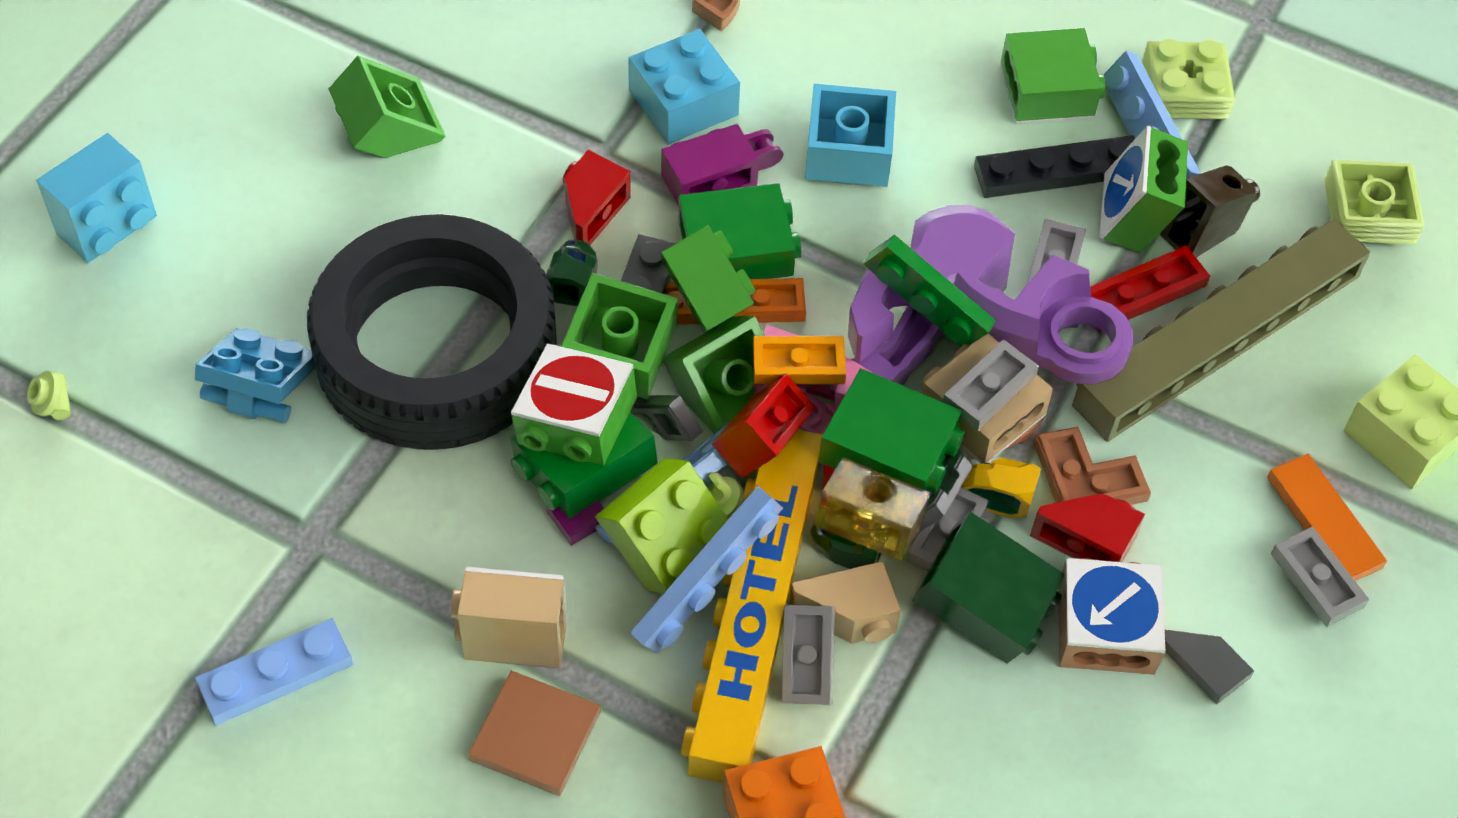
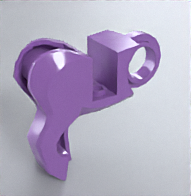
M948 205L931 210L915 220L910 248L996 320L988 334L999 343L1004 339L1039 365V367L1049 369L1056 377L1076 384L1103 382L1112 379L1125 368L1133 346L1132 326L1126 316L1112 304L1091 297L1088 269L1052 255L1016 299L1013 300L1006 296L1004 290L1007 287L1015 234L989 211L971 205ZM867 269L849 311L848 339L854 358L851 360L876 375L904 385L910 373L926 359L942 335L945 334ZM907 306L893 331L894 314L890 309ZM1079 324H1089L1098 327L1106 333L1112 344L1103 351L1082 353L1067 346L1058 333L1065 328H1078Z

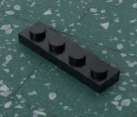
M1131 135L980 155L975 158L974 169L984 198L1104 182L1105 172L1135 140V137Z

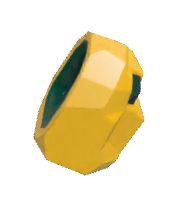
M1003 457L991 463L981 462L972 465V469L961 488L989 500L986 508L988 512L1008 518L1027 517L1041 467L1032 463H1023Z

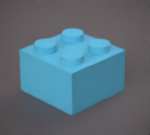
M701 29L628 57L629 91L667 145L739 115L740 81Z
M814 83L805 179L888 187L893 153L896 91Z
M109 133L95 140L36 180L56 235L87 263L99 255L110 251L115 244L134 231L143 228L150 220L157 216L140 160Z

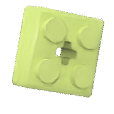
M1173 39L1148 41L1146 43L1147 47H1145L1142 64L1171 118H1229L1235 98L1227 50L1224 43H1218L1213 40L1178 42Z
M1351 160L1331 161L1327 176L1324 177L1331 220L1335 219L1359 242L1386 243L1390 245L1417 244V239L1420 238L1419 234L1422 233L1425 224L1413 164Z

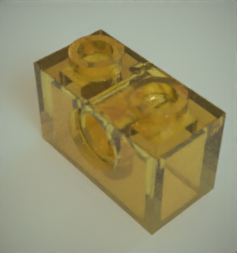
M842 458L822 491L814 525L902 561L922 525L931 493Z

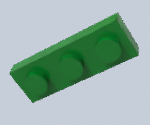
M895 234L870 251L863 263L882 283L892 288L914 310L924 315L959 346L963 344L970 345L987 335L996 321Z

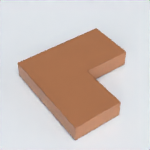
M1079 427L1035 435L1033 444L1056 503L1104 493L1114 499L1124 500L1131 505L1149 500L1151 491L1136 455L1093 464Z

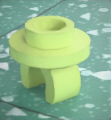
M711 472L708 477L713 483L707 488L729 519L742 504V486L731 477H722L719 473Z

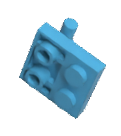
M236 328L196 363L195 380L203 382L200 389V399L227 406L228 412L252 419L262 416L286 423L290 417L291 406L281 402L315 369L311 349L303 347L296 341H280L263 336L254 329Z

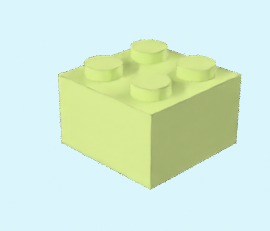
M1415 354L1357 402L1343 431L1413 489L1458 450V388Z

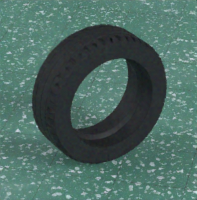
M444 214L410 216L369 230L345 246L327 264L312 290V296L308 304V338L317 377L329 403L333 405L338 414L343 415L344 420L349 424H353L354 428L367 433L368 436L404 448L423 450L455 448L484 440L506 429L513 423L511 411L547 343L557 346L554 297L547 275L540 267L538 260L533 257V254L509 234L486 223L466 217ZM452 286L477 292L494 301L509 316L510 333L503 344L490 357L466 371L445 377L414 378L389 372L365 358L360 353L357 342V335L360 329L376 309L402 293L423 287Z

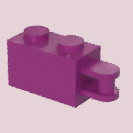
M737 123L662 148L661 177L679 206V195L757 186L758 171L778 164L782 160L784 153L779 146L772 143L774 137L770 130L762 129L744 135Z

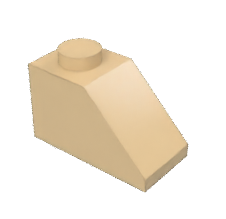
M883 561L791 584L789 605L835 606L834 635L851 644L864 640L868 643L880 642L897 631L901 609Z

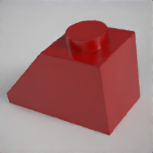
M588 149L577 162H572L564 173L565 201L574 241L581 240L591 245L631 198L630 171Z
M1104 493L1040 506L1035 516L1030 537L1071 558L1123 562L1137 537L1145 514L1136 510L1130 503L1124 500L1114 499Z

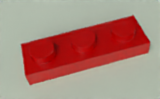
M1183 246L1090 286L1091 297L1112 304L1130 320L1206 287L1210 274L1187 246Z

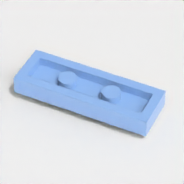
M330 618L197 676L195 679L215 726L348 668L353 665V661L333 618Z

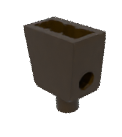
M1228 165L1187 178L1185 208L1161 231L1160 236L1175 250L1187 246L1197 258L1239 230L1252 203L1256 202L1260 197V189L1257 183L1249 178L1244 179L1233 167Z

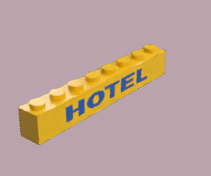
M797 430L775 458L759 467L756 479H747L743 502L759 486L783 509L777 515L779 520L774 529L764 538H757L747 549V557L741 567L733 574H726L724 576L723 585H728L730 588L727 599L718 598L713 626L720 627L717 641L708 639L703 659V668L710 669L706 684L697 683L692 704V711L699 713L696 728L686 727L682 743L681 756L689 757L688 776L723 783L724 770L752 763L784 623V605H788L791 584L794 579L820 462L818 461L823 434Z

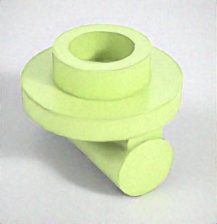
M44 371L31 381L27 391V400L31 404L34 414L40 416L52 415L56 420H65L70 417L71 411L65 375Z

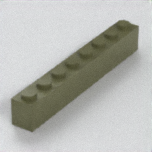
M1335 219L1320 228L1316 226L1311 227L1301 236L1297 243L1289 248L1286 245L1280 247L1271 255L1267 262L1259 267L1256 265L1250 266L1239 276L1237 281L1228 287L1225 285L1217 287L1210 293L1206 301L1198 306H1187L1170 324L1165 327L1159 325L1151 329L1140 343L1132 347L1125 368L1112 379L1096 384H1076L1077 390L1072 406L1106 442H1109L1358 279L1370 255V251Z

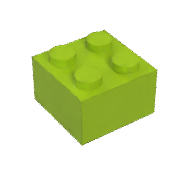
M663 458L595 516L646 590L664 594L728 520V517L691 463L686 460Z

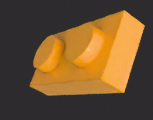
M753 336L754 384H771L785 373L795 384H845L844 336Z

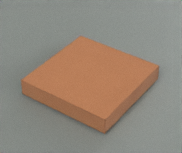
M511 670L468 753L469 761L561 796L601 713L600 704Z

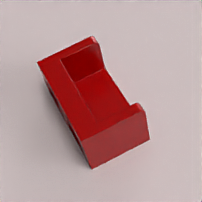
M785 373L753 395L715 439L712 446L740 477H745L775 458L816 407Z

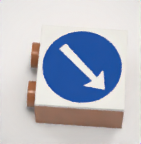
M1066 558L1062 570L1065 576L1058 588V592L1062 594L1058 604L1059 667L1155 675L1165 653L1162 566L1137 562L1124 563L1088 558Z

